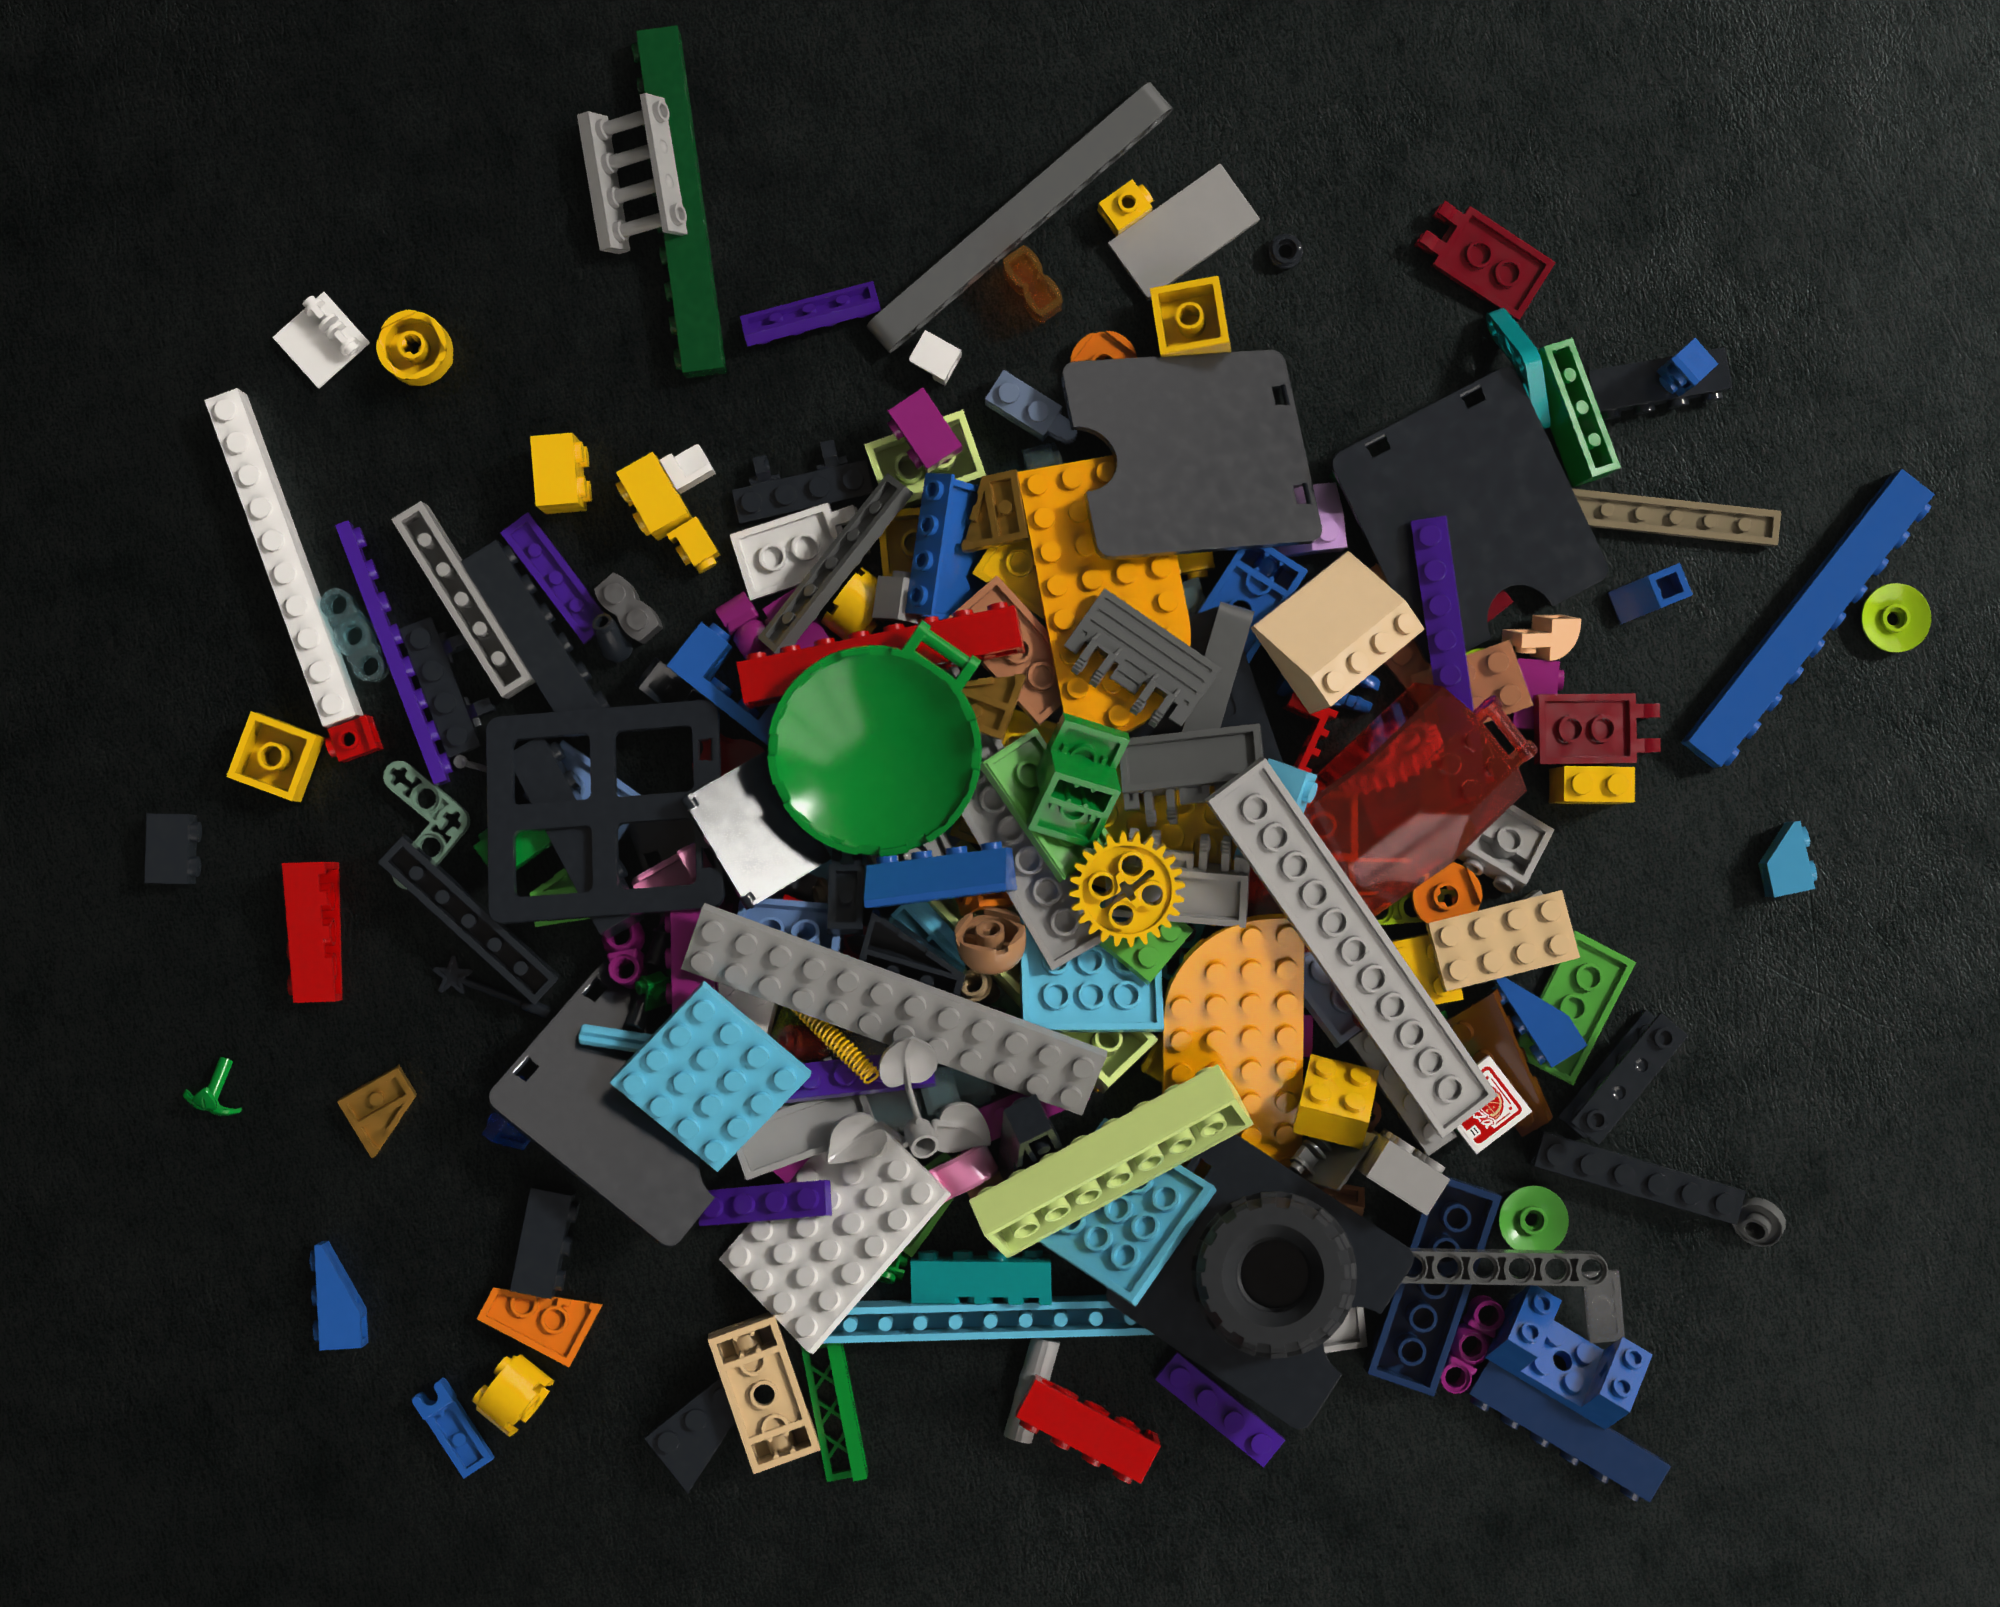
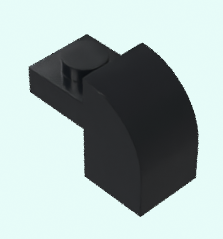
M656 657L634 684L658 704L709 700Z

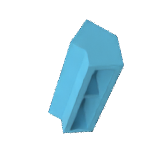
M927 902L900 905L891 914L901 924L963 966L966 965L960 959L955 941V932Z

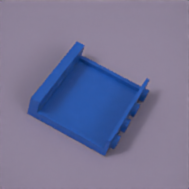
M925 473L905 613L924 618L937 616L939 620L947 619L987 584L972 574L987 549L964 553L961 547L970 526L971 520L969 518L972 508L978 499L977 491L979 486L957 480L954 474Z

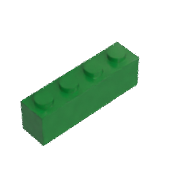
M1573 338L1540 348L1538 352L1544 371L1551 420L1550 430L1572 488L1601 479L1621 468Z

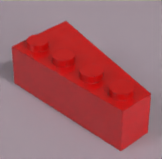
M339 862L282 863L288 933L287 958L290 961L291 975L288 976L287 982L288 993L293 995V1003L341 1001L343 998Z
M1035 1374L1016 1410V1417L1020 1419L1019 1425L1035 1434L1039 1430L1052 1436L1050 1441L1064 1450L1068 1451L1070 1446L1083 1453L1082 1459L1096 1467H1100L1101 1463L1114 1469L1112 1474L1128 1484H1131L1132 1480L1141 1484L1161 1447L1158 1434L1147 1429L1143 1435L1140 1433L1141 1430L1134 1425L1133 1421L1122 1416H1116L1113 1420L1108 1417L1110 1413L1102 1406L1088 1400L1081 1403L1077 1401L1079 1396L1074 1392Z

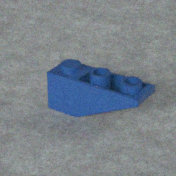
M1505 977L1493 980L1495 986L1491 990L1493 991L1498 988L1502 997L1501 1005L1503 1006L1507 1003L1513 1011L1514 1015L1510 1017L1513 1025L1520 1035L1527 1033L1534 1044L1529 1049L1539 1065L1546 1063L1548 1067L1552 1068L1588 1046L1567 1014Z
M321 1241L314 1245V1250L310 1252V1269L312 1272H316V1285L312 1286L311 1299L312 1305L317 1306L318 1320H315L313 1324L314 1340L319 1341V1350L362 1348L368 1344L367 1308L330 1242Z

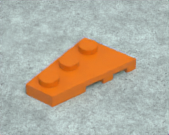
M493 1287L477 1319L570 1367L603 1304L561 1297L548 1299L512 1292L510 1289Z

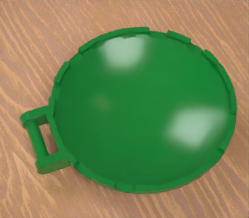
M923 620L918 624L902 649L883 645L857 646L837 651L816 661L805 669L787 688L772 717L769 728L767 758L772 783L776 787L783 806L803 830L818 841L839 851L853 855H880V857L907 853L909 850L927 842L930 843L956 822L964 812L976 789L982 762L981 734L973 708L962 689L980 665L981 660L973 654L969 657L931 631V626ZM921 641L961 668L956 678L915 651Z

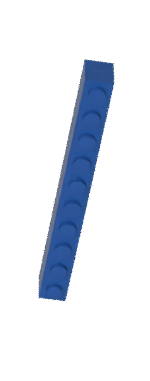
M1900 469L1893 472L1681 743L1712 768L1722 767L1723 764L1725 766L1730 765L1740 752L1737 746L1743 738L1750 739L1761 726V722L1758 721L1765 710L1771 712L1781 701L1783 696L1780 694V691L1787 683L1792 685L1802 674L1804 668L1801 667V664L1808 656L1813 658L1824 646L1823 636L1829 629L1834 631L1846 617L1843 611L1850 602L1855 604L1867 591L1868 587L1864 584L1873 574L1876 577L1886 567L1889 560L1885 557L1893 547L1895 549L1900 548L1908 539L1910 533L1907 529L1914 520L1919 522L1926 516L1932 507L1928 502L1935 494L1905 470Z

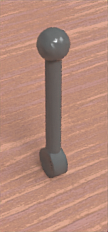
M457 755L454 758L453 763L459 769L468 767L487 773L486 765L469 761L464 755ZM515 774V784L518 785L521 783Z

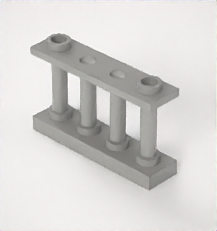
M648 93L640 94L641 111L608 120V116L589 111L577 115L600 251L615 254L629 252L630 236L662 227V231L665 233L680 236L687 234V214L682 204L668 121L670 113L663 97ZM645 124L648 144L614 155L612 135ZM651 159L653 179L620 188L617 174L618 168ZM656 193L659 213L629 222L625 221L624 202Z

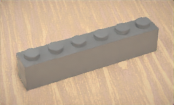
M420 501L392 518L391 520L500 696L509 699L534 684L535 680L461 563L460 555L430 507Z

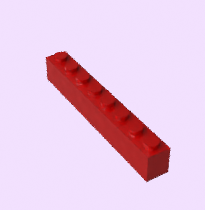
M1007 602L988 605L987 611L974 613L972 609L956 611L952 613L953 618L939 620L937 616H931L918 620V624L921 620L925 621L931 626V631L969 657L973 654L981 661L1025 653L1018 611L1015 605L1008 606ZM901 623L891 624L883 627V632L870 634L869 631H858L849 634V639L835 642V638H824L814 641V646L801 649L800 645H790L780 648V653L768 656H766V652L748 654L745 656L744 661L736 662L743 702L749 709L779 703L787 688L805 669L816 661L837 651L866 645H883L902 649L918 625L904 627V624ZM922 641L915 649V651L942 669L957 667L953 662Z

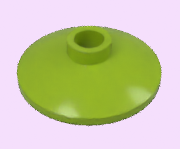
M1900 583L1887 584L1873 591L1866 599L1861 612V624L1866 637L1879 649L1893 653L1905 652L1918 646L1927 636L1931 625V610L1925 597L1915 588ZM1889 613H1894L1897 616L1898 621L1896 625L1888 623L1887 616Z

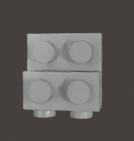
M1495 794L1490 799L1476 827L1470 832L1457 858L1463 861V866L1471 870L1475 875L1483 873L1493 879V885L1499 891L1504 893H1511L1513 891L1517 894L1526 886L1555 829Z

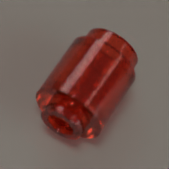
M786 1025L778 1036L777 1042L798 1060L819 1061L821 1058H826L831 1052L829 1046H826L825 1042L821 1041L822 1038H818V1035H815L814 1031H811L810 1027L806 1025Z

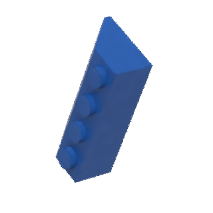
M1002 841L980 844L981 851L967 852V846L946 848V855L936 857L932 856V851L911 853V860L898 861L897 855L877 857V864L867 865L864 907L883 908L1017 890L1012 848H1002Z

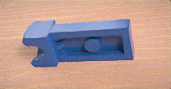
M442 1377L434 1384V1389L438 1395L437 1401H432L425 1393L419 1392L412 1397V1403L422 1419L426 1420L464 1479L492 1461L495 1456L458 1401L457 1395L449 1382Z

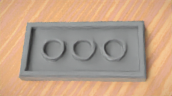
M1218 164L1109 241L1108 246L1148 301L1151 299L1150 288L1172 284L1260 221V218L1223 166Z

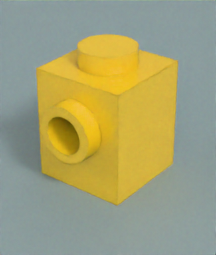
M1132 179L1099 202L1097 211L1117 237L1152 211L1150 203L1153 202V198L1144 185L1137 186Z

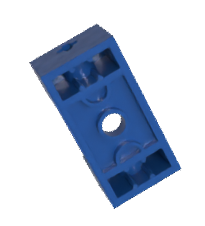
M1272 547L1237 550L1198 613L1219 607L1220 602L1234 604L1235 602L1242 601L1249 606L1250 610L1255 611L1250 626L1252 627L1296 591L1308 570ZM1251 628L1249 629L1244 646L1248 663H1250L1261 645Z
M701 622L667 664V667L768 746L769 728L778 703L769 705L762 716L757 719L761 714L755 708L749 709L744 704L742 698L738 703L730 698L734 691L713 676L735 649L729 644L732 637L714 622L709 627Z
M1528 1285L1508 1302L1504 1311V1322L1496 1330V1336L1492 1339L1485 1358L1606 1430L1630 1413L1653 1354L1624 1337H1621L1607 1349H1601L1554 1321L1562 1302L1561 1299L1537 1285ZM1554 1355L1563 1358L1566 1363V1371H1562L1555 1366L1553 1361Z

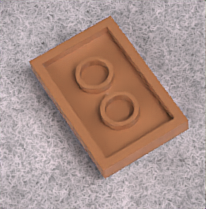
M1511 640L1467 655L1476 725L1534 706ZM1432 668L1410 675L1426 721H1430L1431 725L1435 724L1441 736Z

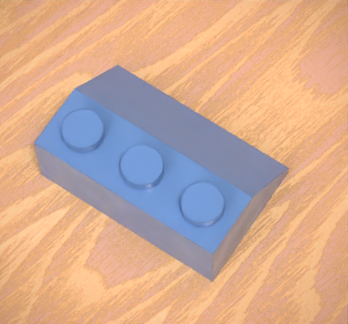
M766 898L756 904L754 908L746 910L741 901H739L737 915L843 953L844 935L827 934L828 903Z

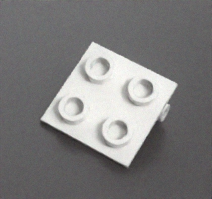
M325 292L317 298L314 296L308 297L303 302L305 309L273 336L274 340L318 388H321L370 344Z

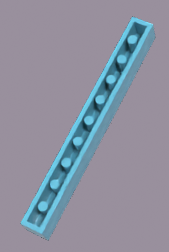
M1106 1295L1052 1296V1305H1039V1298H1030V1301L1024 1302L1023 1305H1008V1303L1002 1302V1297H995V1302L989 1304L967 1303V1298H960V1303L957 1304L911 1303V1300L859 1301L822 1344L1154 1334L1114 1308L1108 1302Z

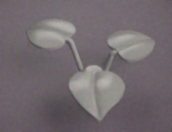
M914 1036L904 1037L887 1047L880 1058L878 1066L880 1078L887 1087L894 1088L905 1084V1090L914 1118H911L906 1123L904 1136L883 1121L875 1123L873 1117L868 1113L848 1114L839 1119L833 1126L829 1136L826 1158L828 1164H840L871 1156L878 1152L887 1142L885 1131L900 1141L903 1148L909 1146L912 1154L917 1158H928L937 1150L944 1153H955L973 1147L990 1146V1132L981 1112L975 1106L966 1102H955L946 1105L941 1110L939 1119L931 1120V1124L928 1120L921 1118L911 1083H921L928 1080L937 1069L938 1058L934 1048L927 1042Z

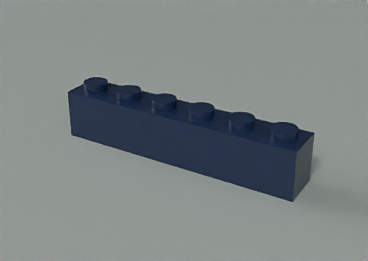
M1488 1359L1478 1364L1476 1367L1478 1370L1472 1375L1471 1384L1466 1390L1471 1395L1469 1401L1486 1412L1490 1407L1501 1413L1499 1419L1516 1430L1520 1425L1530 1430L1529 1437L1540 1445L1547 1448L1551 1443L1560 1448L1559 1455L1570 1463L1577 1466L1581 1461L1590 1466L1589 1473L1600 1481L1607 1484L1611 1479L1620 1484L1619 1491L1630 1499L1637 1502L1641 1497L1651 1502L1671 1468L1665 1460L1609 1427L1606 1430Z

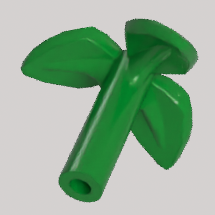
M220 1057L208 1087L198 1091L195 1095L186 1089L183 1093L185 1100L199 1110H206L218 1116L240 1113L242 1108L223 1107L218 1101L233 1061Z

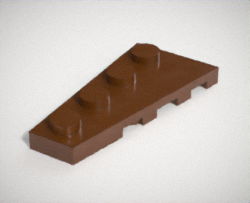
M1497 988L1450 1016L1446 1021L1477 1064L1489 1055L1532 1110L1529 1115L1514 1125L1519 1134L1524 1137L1547 1124L1553 1118V1115L1536 1076H1532L1526 1063L1528 1057L1524 1048L1519 1047L1513 1033L1515 1027L1510 1015H1506L1500 1002L1502 997Z

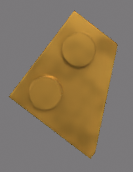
M1016 469L982 476L977 491L978 499L972 508L969 518L971 522L967 536L961 545L964 553L1030 540L1018 471Z

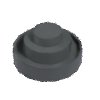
M1755 1197L1743 1201L1737 1225H1732L1736 1233L1744 1241L1754 1246L1767 1247L1774 1245L1780 1240L1786 1228V1219L1782 1211L1775 1204L1766 1199Z

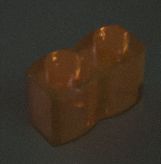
M1023 245L1003 259L1005 279L1014 291L1022 295L1024 306L1032 318L1039 323H1044L1062 310L1063 301L1058 286L1051 278L1043 274L1042 265L1031 249Z

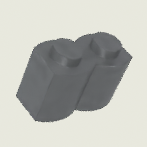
M612 573L594 588L596 597L601 605L617 616L622 629L636 641L646 644L663 629L661 620L656 612L640 601L635 588L620 575Z

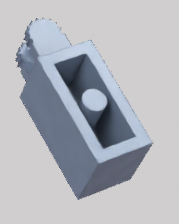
M1002 371L985 398V405L1041 441H1044L1047 435L1058 442L1061 441V444L1064 443L1065 445L1073 444L1076 441L1075 438L1078 432L1077 430H1071L1069 419L1061 415V405L1007 371Z

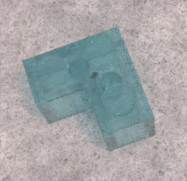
M942 1064L937 1065L935 1071L936 1086L921 1088L928 1116L936 1114L937 1119H939L941 1110L950 1103L970 1102V1104L977 1107L990 1103V1096L996 1095L994 1083Z

